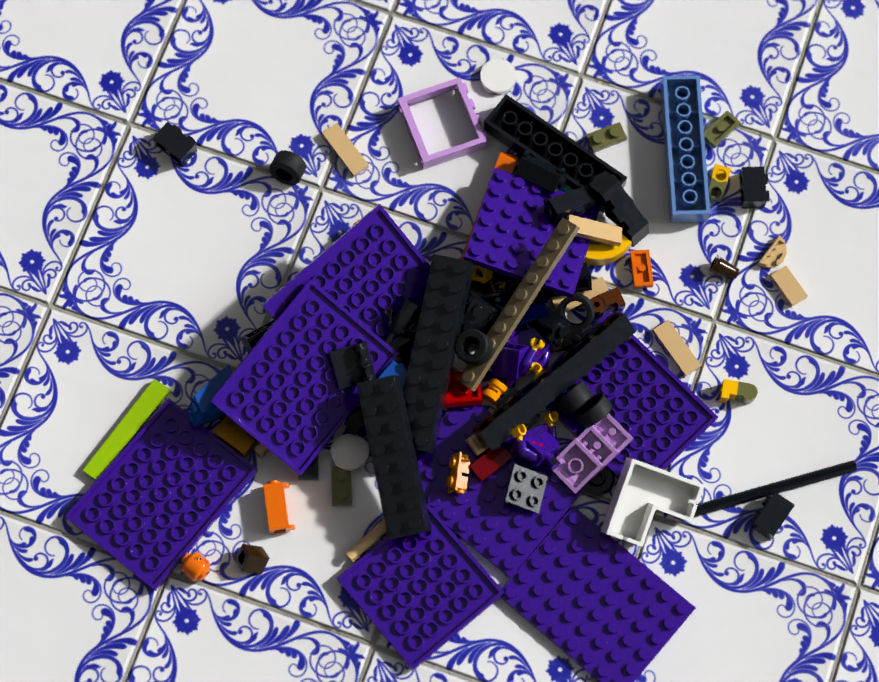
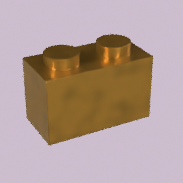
M227 415L213 432L215 436L245 459L259 443Z

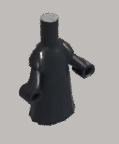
M403 296L393 318V310L389 307L386 308L384 312L388 321L386 323L388 335L384 342L390 346L395 337L399 338L406 335V333L416 332V325L407 326L421 311V307Z

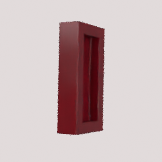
M502 445L496 450H489L472 463L469 468L483 482L508 463L512 456Z

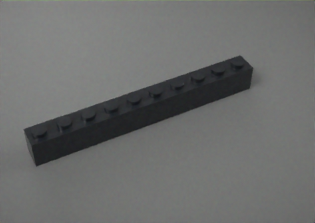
M614 312L475 426L472 431L483 448L491 451L500 448L507 438L513 437L511 434L513 428L520 424H529L531 419L536 414L542 413L548 404L558 400L560 395L565 390L571 389L577 380L587 376L589 371L593 367L600 365L606 356L616 352L617 347L629 341L636 331L624 313Z

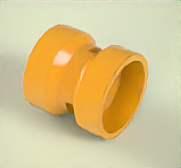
M491 378L488 388L482 392V397L488 402L497 405L500 396L505 394L508 388L501 381Z

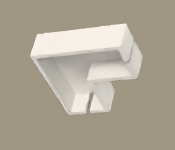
M626 457L600 532L643 547L655 510L692 522L698 505L688 503L689 499L699 502L705 485Z

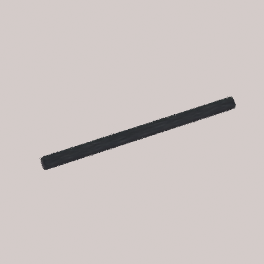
M852 460L696 504L698 506L694 517L763 498L767 495H773L774 492L780 493L851 473L857 470V465Z

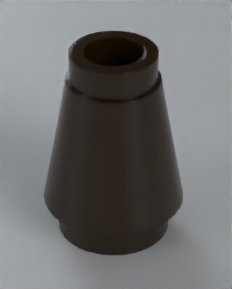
M715 257L710 266V271L713 272V275L736 279L739 273L738 268L721 257Z

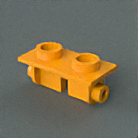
M462 452L456 453L450 458V475L446 482L448 487L447 493L456 491L457 494L463 495L464 491L467 490L468 477L461 475L462 473H469L470 459L468 455H462Z

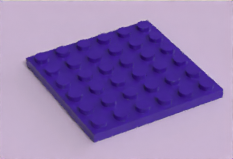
M494 168L463 260L471 261L474 265L522 281L559 224H553L550 218L546 216L543 200L566 192L558 190L553 193L515 174ZM595 203L592 211L578 215V217L596 221L600 205ZM574 237L542 286L543 289L569 298L573 297L590 239Z
M428 503L426 505L432 531L388 540L387 536L336 578L413 671L505 594Z

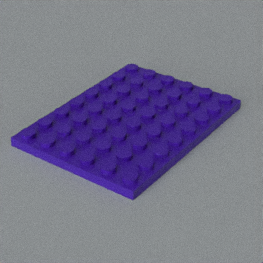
M378 204L265 301L262 306L275 321L307 281L312 279L384 341L388 335L386 328L388 321L384 312L385 309L389 307L393 310V318L403 296L419 307H422L430 265L381 204ZM420 312L407 327H410L412 324H418ZM395 337L392 343L390 344V347H392L402 337Z
M309 279L209 401L301 476L360 403L357 385L339 390L329 352L366 341L376 379L379 378L399 354L312 279Z
M607 311L587 330V333L589 334L612 314ZM634 335L631 336L629 341L617 347L616 352L606 356L600 365L593 367L587 376L580 378L574 383L577 384L579 381H583L593 393V396L603 393L612 404L609 414L634 438L606 465L618 480L626 457L665 470L718 419V416ZM555 401L546 406L550 412L556 411L558 413V420L576 438L586 429L574 417L575 412L566 416Z
M168 399L66 514L65 518L151 589L156 591L178 566L182 558L190 552L256 475L258 469L203 425L194 427L192 422L188 421L186 412L172 400Z
M482 405L451 407L441 419L434 455L415 451L426 504L428 503L451 531L507 577L511 578L580 497L584 489L582 488L575 494L546 464L533 467L527 460L521 458L519 453L512 447L517 437H511L502 443L512 456L508 463L483 482L469 468L468 474L462 473L461 475L468 477L467 490L464 491V494H457L456 491L447 493L448 487L446 482L450 475L449 461L452 455L462 452V455H468L471 465L489 451L486 449L476 456L466 442V439L474 434L472 429L491 414ZM514 464L548 476L539 514L516 505H505L504 499Z
M573 506L503 586L502 590L505 594L501 596V599L598 682H635L696 607L611 536L600 532L601 528Z

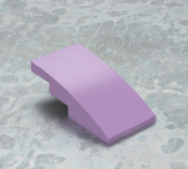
M608 413L598 423L586 428L556 457L560 465L553 471L576 494L634 438Z

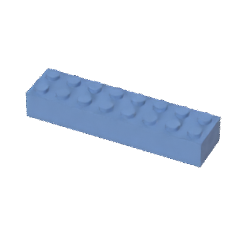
M700 75L663 76L660 90L670 223L707 222L710 216Z

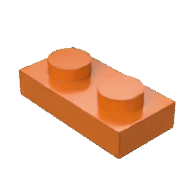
M649 249L630 251L634 289L653 287Z

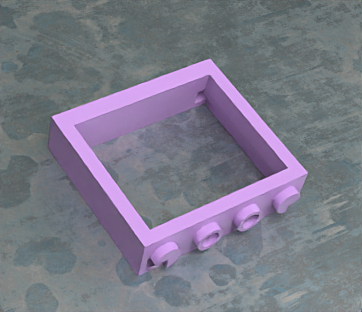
M460 77L398 98V108L423 170L486 149L487 133L481 129L480 125H482L480 116L475 114L473 110L475 109L472 98H468L467 85L462 83ZM458 90L478 139L428 155L409 105Z

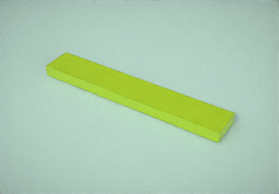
M154 379L86 465L83 472L96 481L138 434L169 394L170 389Z

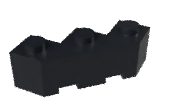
M604 171L589 184V189L595 199L604 206L605 216L617 226L622 227V234L632 242V247L649 234L648 221L642 216L634 201L628 196L615 175H610Z

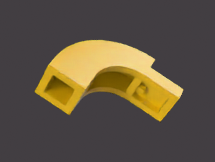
M622 234V244L620 246L606 243H589L584 262L592 266L611 264L627 253L632 242Z

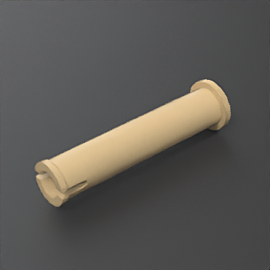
M384 519L345 553L353 563L387 532Z

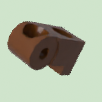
M618 287L590 299L595 308L594 317H599L604 311L616 307L617 311L625 309L626 303Z

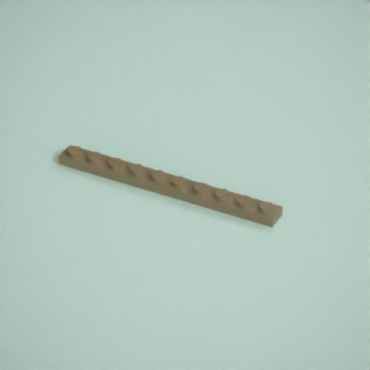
M562 217L487 333L493 345L491 357L480 366L467 364L457 381L475 392L580 228Z

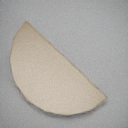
M780 235L757 264L758 266L771 269L779 266L784 261L787 247Z

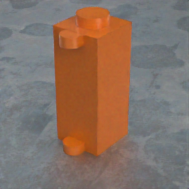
M279 480L268 481L263 487L270 535L295 530V525H289L284 489L290 487L289 483L279 482Z

